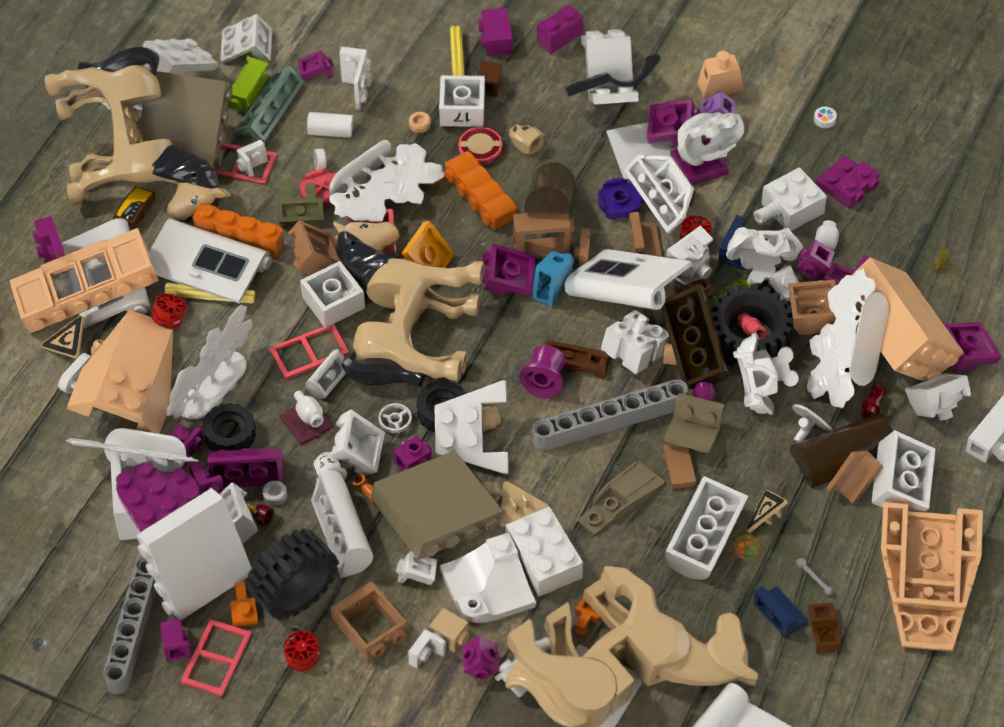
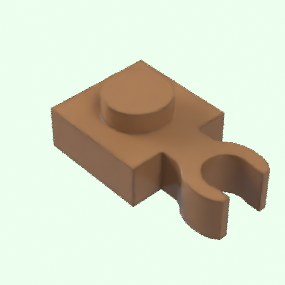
M581 229L580 246H575V260H579V267L589 261L591 229Z

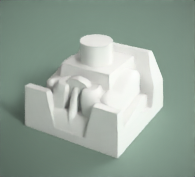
M701 226L667 249L666 258L691 261L692 265L671 281L674 285L681 287L699 279H706L712 272L709 265L710 253L708 244L713 241V238Z
M944 373L934 379L905 388L909 402L918 416L933 418L938 414L939 420L952 418L951 409L957 407V402L963 396L971 395L968 377L966 375Z
M349 410L342 414L336 422V426L341 429L335 435V445L330 452V456L337 460H342L349 467H355L354 471L358 474L362 473L366 476L377 473L385 432L353 410Z
M232 482L219 495L225 500L243 545L258 529L244 500L247 493Z

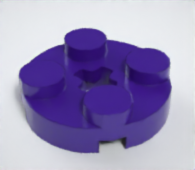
M614 178L608 180L603 184V188L599 189L598 206L608 219L627 218L629 213L640 212L643 198L636 187L628 183V179ZM617 196H621V198H626L624 200H616Z

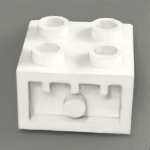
M257 14L227 27L222 31L220 61L224 64L250 51L259 60L270 61L272 28Z
M341 46L339 54L342 82L354 84L356 110H360L362 103H366L367 100L366 88L370 87L372 82V74H369L371 59L367 57V50Z

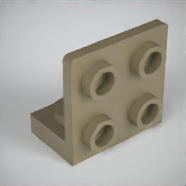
M678 393L673 419L664 436V442L694 449L698 452L710 453L721 428L725 404Z

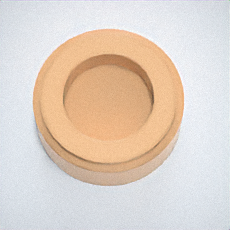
M416 112L409 118V128L415 133H425L431 127V118L427 113Z

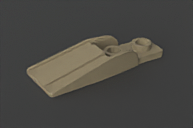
M635 461L602 488L593 501V507L578 519V524L592 536H597L610 523L613 524L665 485V481L643 463Z

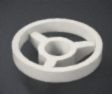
M393 403L381 409L378 419L381 428L385 431L400 433L411 425L412 415L405 405ZM391 408L403 409L400 413L383 414ZM408 413L409 420L407 424L400 428L403 423L402 418ZM381 418L386 420L389 426L392 428L385 426L382 423ZM395 418L399 419L398 422H392L391 420Z

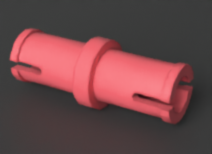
M742 313L738 316V325L743 328V331L748 336L757 333L759 340L766 338L767 333L765 332L767 330L757 318L751 317L748 313Z

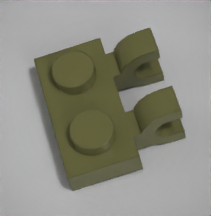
M315 182L306 183L307 199H293L292 184H283L284 200H277L279 224H293L299 220L305 223L324 222L323 199L316 198Z

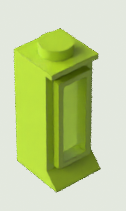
M246 56L247 64H245L232 85V98L230 101L228 100V108L244 113L248 112L270 78V74L264 73L269 66L268 62Z

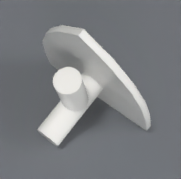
M798 404L792 406L793 411L803 417L798 422L801 428L794 438L796 442L804 441L814 424L827 432L833 430L831 426L807 407Z

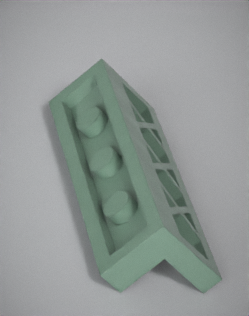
M291 66L273 73L234 132L238 136L250 133L256 141L261 140L265 142L304 83V80Z

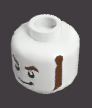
M324 452L315 459L313 471L316 480L318 479L319 472L324 470L337 471L342 474L344 480L346 479L347 471L344 462L330 456V452Z

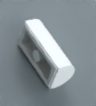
M309 112L307 134L351 138L354 116Z
M339 349L333 350L305 383L306 389L316 398L325 399L346 374L341 365L344 356Z

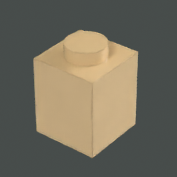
M442 608L429 625V632L441 635L446 641V648L454 653L460 646H464L470 636L468 621L445 608Z

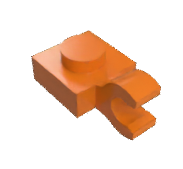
M245 581L235 582L237 600L230 601L233 626L243 627L258 624L255 598L247 599Z
M582 599L575 609V615L579 616L575 627H577L575 634L584 637L591 621L598 624L601 619L600 615Z

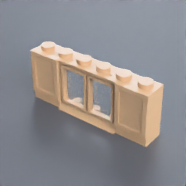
M136 228L107 241L104 239L41 265V268L9 281L21 320L28 332L33 333L83 313L86 310L105 304L108 301L127 295L130 292L149 286L159 280L145 241L139 229Z

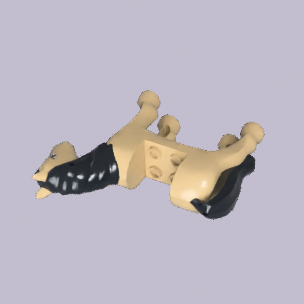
M142 46L128 48L116 52L98 63L79 62L77 70H65L59 74L46 75L45 85L51 97L59 95L65 87L74 85L89 86L83 90L74 89L68 97L56 100L57 113L61 120L71 118L78 109L89 103H107L111 110L114 155L111 157L89 154L82 162H75L69 165L70 177L73 183L67 185V193L73 206L83 203L85 196L90 190L110 181L122 179L144 183L166 181L178 184L176 193L168 204L167 213L171 218L183 221L195 214L200 204L218 207L221 198L229 197L231 194L221 188L216 170L206 160L172 145L170 139L143 142L141 131L137 129L136 124L138 113L133 106L151 102L161 97V88L156 78L160 58L156 52Z
M334 221L333 224L339 233L335 236L338 244L336 252L342 264L356 281L363 284V287L367 289L368 297L374 303L382 307L395 309V313L390 314L389 323L365 322L357 327L353 349L344 357L341 364L345 373L356 383L365 386L407 382L421 388L426 375L432 378H447L458 382L460 374L464 375L467 351H456L449 356L441 357L423 355L413 348L411 332L419 317L427 308L439 311L449 319H457L463 314L477 317L480 309V293H471L462 298H447L433 291L430 286L439 284L460 288L469 282L481 285L484 261H474L465 267L439 268L420 265L407 259H395L382 252L384 249L394 245L399 238V231L392 223L349 222L342 225Z

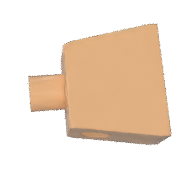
M719 51L717 57L704 61L698 79V86L703 99L709 98L720 91L726 95L744 91L741 71L735 55L729 54L727 51Z

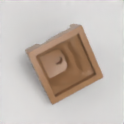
M300 220L288 232V236L295 238L293 241L295 249L293 251L296 259L293 261V265L299 272L310 276L340 261L336 252L337 247L330 233Z
M835 280L788 283L793 325L799 335L820 334L821 329L826 324L833 325L835 323L836 317L830 310L828 302V292L836 286Z

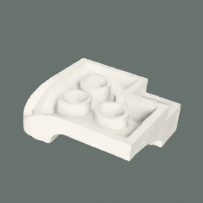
M509 532L487 539L486 543L474 551L440 565L441 574L460 616L469 622L487 623L536 607V601L528 585L518 551Z

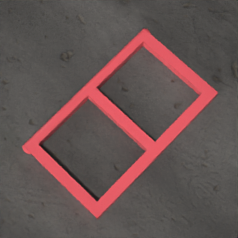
M229 143L221 144V148L234 151L244 147ZM266 151L267 157L270 159L262 178H249L247 175L238 174L239 167L237 162L232 172L216 170L217 175L266 184L277 153Z
M335 324L327 328L321 327L269 348V352H271L285 380L318 368L326 359L317 360L306 340L308 338L331 330L342 349L341 353L345 357L349 353ZM301 341L313 363L288 372L277 350Z
M210 619L181 679V684L223 696L252 632ZM213 627L244 636L234 659L203 650ZM199 656L231 665L220 688L189 679Z

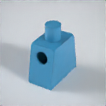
M552 251L536 266L532 299L551 308L554 306L564 292V283L572 272L574 258L571 254H560Z

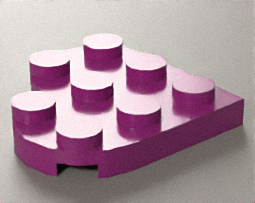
M143 462L140 465L128 468L116 477V491L119 501L139 532L144 531L200 494L196 480L181 468L162 474L157 468L152 467L151 463Z

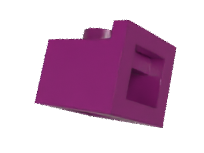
M171 619L160 623L166 661L190 658L187 629H182L181 620Z

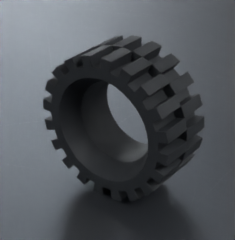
M741 285L738 287L737 292L731 288L727 290V297L722 294L719 296L718 302L714 303L711 313L724 357L727 358V365L733 367L734 363L739 364L737 358H734L733 352L737 351V348L744 339L735 336L729 329L738 322L737 318L742 313H748L751 317L757 318L772 332L770 337L758 341L756 351L766 349L770 357L773 358L778 357V352L783 347H790L793 327L792 309L788 308L786 299L780 301V294L775 291L773 294H770V288L763 287L761 291L757 290L758 285H751V289H746L745 285Z
M302 528L300 532L293 530L290 536L286 533L281 536V541L279 542L275 540L270 544L271 548L268 551L264 550L260 554L262 558L254 562L253 566L255 569L250 570L248 573L250 577L246 581L248 591L272 617L278 620L281 617L289 619L291 614L294 617L299 614L301 609L305 611L310 608L309 604L313 601L316 603L320 599L318 596L329 589L327 587L328 583H333L335 579L333 575L338 573V557L312 530L309 529L308 531L306 528Z

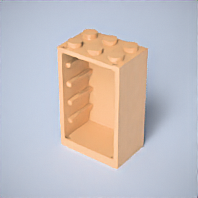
M871 257L857 270L864 269L866 277L873 279L876 284L874 292H880L885 295L889 305V314L881 347L884 357L894 371L915 379L926 381L941 376L948 367L957 363L958 358L964 353L906 272ZM861 295L862 301H865L864 295ZM858 301L855 307L858 312H861L863 305Z

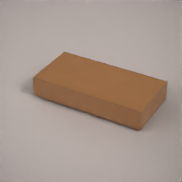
M672 444L663 445L672 489L696 486L689 448Z

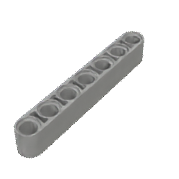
M672 380L539 420L533 425V445L538 450L546 451L672 413L675 409L678 393L688 394L687 384L682 380Z
M140 552L138 553L104 668L106 687L112 694H122L129 687L156 595L154 587L156 581L149 573H144L147 571L146 565L148 562Z

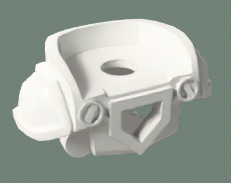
M718 112L714 114L701 113L688 119L678 130L677 149L682 160L690 165L698 166L703 164L704 161L727 156L728 151L736 146V143L744 133V124L739 114H721ZM702 135H705L706 138H710V142L708 145H704L702 143Z
M741 227L735 231L733 238L729 241L726 256L730 260L740 258L741 264L745 269H752L747 279V284L750 287L751 285H758V288L764 280H768L769 286L774 288L769 277L778 272L775 267L780 266L781 260L793 261L797 259L803 246L789 228L779 231H757Z
M753 333L742 341L737 351L733 352L734 358L738 360L745 392L744 404L745 407H750L751 410L757 413L773 415L774 404L768 395L778 392V381L783 380L787 386H794L798 382V373L790 370L789 362L792 361L794 353L791 348L783 347L778 352V357L771 358L766 349L756 351L759 336L757 333Z

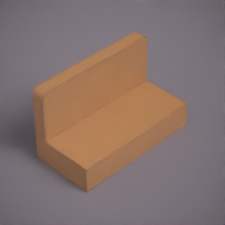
M638 212L629 213V231L633 253L662 257L656 223H640Z
M867 450L852 452L826 489L829 492L840 491L852 504L858 503L883 465Z

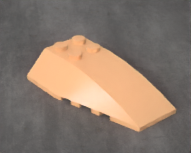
M129 309L82 368L66 409L89 417L92 408L96 407L138 423L136 430L160 434L166 418L167 407L170 404L173 329L166 328L167 325L164 324L159 326L152 320V317Z
M883 502L881 553L901 647L953 651L981 560L983 510L958 508L956 515L913 512L908 511V504Z

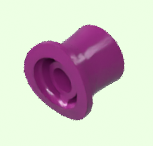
M547 345L536 347L532 352L530 364L525 365L520 371L519 379L521 384L529 393L538 398L547 399L556 396L563 385L560 373L566 364V358L555 347Z

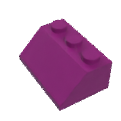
M282 447L209 452L208 468L210 478L221 475L223 489L232 482L240 488L265 486L271 481H280L284 484Z

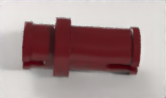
M872 386L868 398L863 401L860 414L864 419L877 415L880 412L881 402L887 392L883 386Z

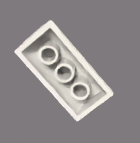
M320 471L311 501L328 547L338 557L339 565L337 567L339 568V576L343 578L360 573L371 564L373 553L342 474L337 471Z
M703 476L665 552V559L669 566L679 574L691 579L701 580L708 578L748 496Z

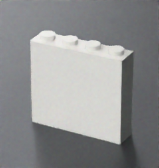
M212 488L136 535L140 543L137 546L138 550L148 562L146 569L156 581L154 584L155 590L163 597L164 602H162L164 610L168 615L173 614L179 620L184 619L234 587L235 582H241L248 578V573L252 570L225 500Z

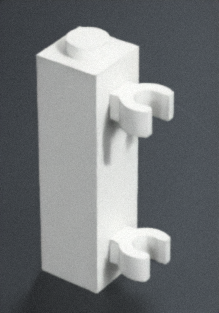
M1004 395L968 438L966 452L984 463L993 454L1000 461L1004 462Z

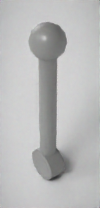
M799 558L796 563L797 567L804 569L824 589L825 595H832L834 592L833 588L827 586L806 565L804 558Z

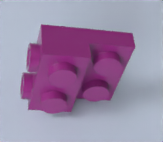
M693 100L650 105L647 128L648 143L670 141L672 147L678 146V130L691 117L700 114V110L698 107H695Z
M844 155L819 176L815 184L825 193L850 209L856 203H861L867 193L874 191L878 187L880 172L864 161L857 164Z
M52 216L34 221L36 230L32 231L35 244H39L35 246L39 259L43 258L45 263L65 256L64 248ZM68 270L62 272L64 277L61 280L70 278Z
M494 243L488 251H484L481 259L485 265L482 283H484L483 290L504 296L507 291L528 297L533 292L535 255Z
M981 322L944 324L964 352L958 358L957 363L953 365L956 372L974 371L979 364L998 363L1001 355Z

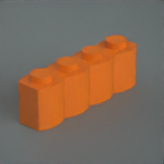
M469 151L445 162L444 175L446 179L456 186L460 196H464L469 201L472 210L481 214L485 225H489L495 230L513 221V214H517L516 205L503 192L498 183L491 178L489 173L479 165L476 158Z
M200 204L193 215L195 227L269 251L272 259L279 258L285 247L283 229L276 224L261 223L253 217H241L233 211H220L217 207L208 204Z

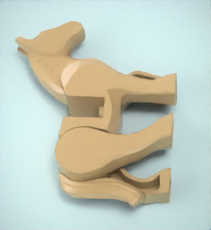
M605 566L601 579L584 590L582 600L600 615L612 631L598 640L583 657H579L572 642L571 613L568 602L545 619L544 628L549 637L550 654L542 651L536 645L531 619L510 632L507 639V646L515 654L517 662L512 666L507 675L506 688L521 686L528 690L536 698L546 714L557 724L564 727H598L608 718L609 713L614 714L629 700L634 679L620 664L622 658L647 686L666 680L695 686L719 685L733 681L747 686H755V679H758L759 676L756 671L748 667V650L740 619L736 615L726 613L719 616L715 635L707 644H703L691 636L681 623L659 612L652 587L625 568ZM621 595L626 596L632 602L630 611L617 602L615 598Z

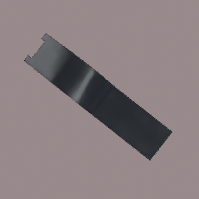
M657 53L647 56L642 72L634 79L619 81L612 78L609 73L603 72L565 86L566 94L570 97L608 82L622 87L635 86L649 75L661 58Z

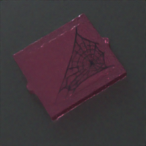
M296 404L293 405V408L279 415L281 421L301 446L315 438L319 439L320 435L334 428V424L324 411V421L320 426L312 427L304 423L296 411Z

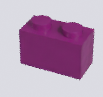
M570 4L537 24V43L549 54L554 53L583 34V15Z
M507 7L481 10V19H478V30L483 32V35H480L481 47L486 48L487 56L512 54V34Z

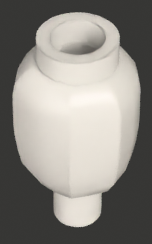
M830 220L824 221L823 225L818 227L815 240L832 251L835 249L839 238L836 223Z
M296 391L293 396L297 401L296 411L304 423L312 427L320 426L324 421L323 410L320 404L313 397L305 396L302 391Z

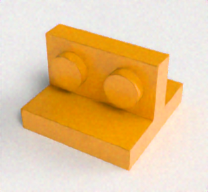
M430 221L422 223L402 252L404 259L420 265L446 268L455 254Z

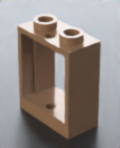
M513 214V244L515 250L535 255V259L545 258L552 251L560 254H570V247L574 246L573 233H571L574 232V220L569 219V214ZM563 232V237L525 240V235Z
M372 581L331 607L332 620L366 661L373 657H379L387 648L402 642L408 635L407 621ZM374 604L393 627L366 644L348 620Z

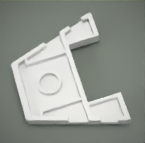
M506 380L435 405V448L437 455L442 456L456 451L464 463L473 464L505 475L509 474L508 452L483 453L482 404L507 403Z

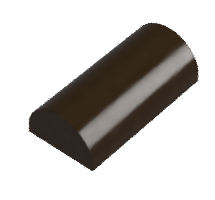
M547 163L540 166L533 174L524 205V212L570 214L576 190L575 178L570 169L560 163Z
M699 284L666 298L661 310L681 380L687 384L688 389H694L695 384L699 382H709L714 385L729 376V371L704 286Z
M877 414L793 444L790 447V453L810 488H814L832 481L852 452L867 450L877 459L879 442L892 433L893 429L882 414Z

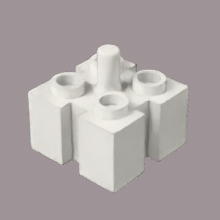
M634 310L624 317L623 322L617 321L606 328L601 350L614 359L621 358L623 366L634 374H638L648 367L649 361L654 363L664 356L665 343H669L670 338L667 331L658 325H650V319Z

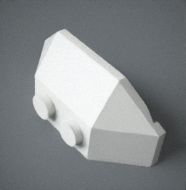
M637 155L624 169V172L664 230L670 234L685 219L694 188L672 157Z

